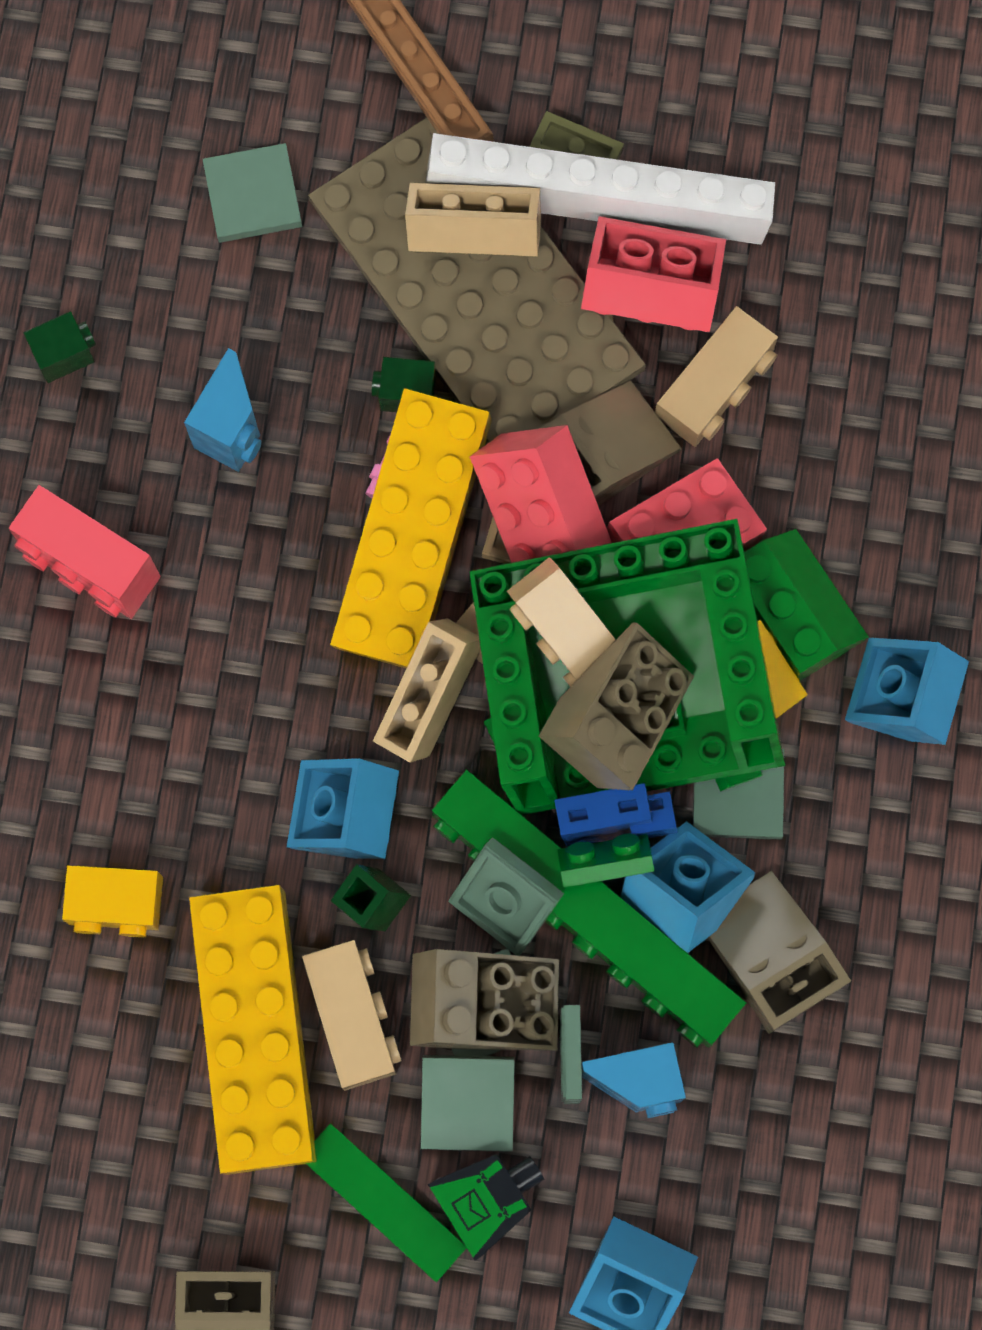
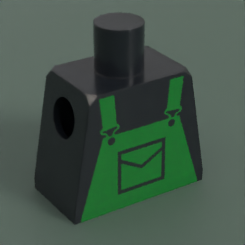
M496 1154L429 1183L428 1186L474 1261H476L531 1211L522 1194L545 1179L531 1156L506 1170Z

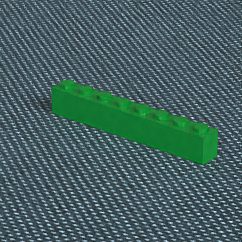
M467 769L431 810L433 818L437 820L433 827L451 843L454 844L459 839L471 849L468 857L473 862L485 844L493 837L561 890L564 895L545 922L555 930H558L562 925L575 936L571 943L591 960L597 954L609 964L610 967L606 972L621 986L627 989L632 984L645 995L641 1002L660 1018H663L667 1013L677 1021L680 1026L676 1031L694 1047L698 1048L703 1043L706 1047L710 1048L745 1006L746 1002L601 881L563 887L557 850L561 848Z

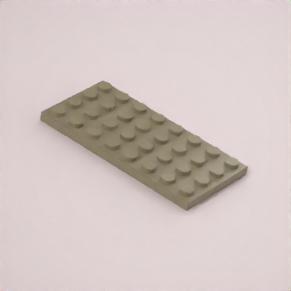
M427 117L308 195L311 205L425 360L435 362L437 376L456 402L490 412L492 422L486 439L487 443L503 433L540 429L561 414L630 381L645 371L646 364L608 315L581 309L585 284L542 227L538 256L408 251L405 212L410 183H426L433 133L438 134Z

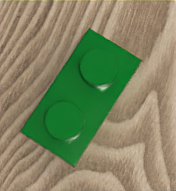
M622 834L613 840L596 843L577 842L568 848L557 849L563 887L655 872L647 834L640 836Z

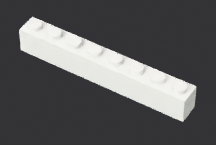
M433 133L426 183L540 188L542 214L598 221L600 216L762 245L773 219L775 182Z

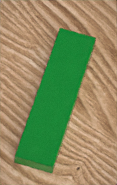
M331 1123L314 1141L316 1162L306 1164L437 1283L467 1249L466 1246Z

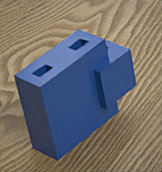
M645 783L635 785L633 790L610 789L554 800L560 835L567 847L577 842L594 843L610 840L622 834H635L637 836L647 834L648 838L678 833L670 791L648 795Z

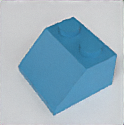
M228 348L184 424L194 449L239 472L245 461L251 463L254 460L262 441L259 439L260 433L237 353Z
M868 638L845 720L851 724L911 742L946 745L969 661L939 642Z
M360 758L301 760L287 848L355 859H385L399 770Z
M686 821L677 828L678 833L667 835L650 848L655 872L625 877L620 898L676 943V945L689 953L717 931L754 879L755 872Z
M673 1042L581 1063L582 1078L634 1112L646 1110L647 1118L674 1113V1111H677L676 1103H680L686 1098Z
M613 1216L569 1314L602 1330H666L685 1294L698 1256Z

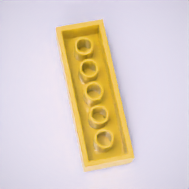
M404 388L330 643L335 649L407 669L428 622L435 621L476 478V472L470 456L485 446L492 422L490 412Z
M280 885L189 897L220 1174L229 1175L316 1162L315 1135L286 893Z

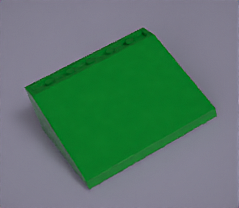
M738 519L469 571L500 783L519 814L524 815L556 809L555 799L610 790L595 787L539 737L558 700L570 688L563 678L570 671L561 660L557 661L554 665L549 661L536 644L543 637L534 626H531L528 630L522 627L509 610L516 603L506 591L549 557L563 571L615 640L632 623H638L694 676L636 785L645 783L646 791L648 792L785 766Z

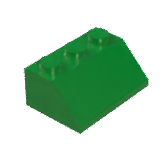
M797 529L765 539L744 552L757 621L761 620L765 628L772 634L777 647L800 681L869 638Z

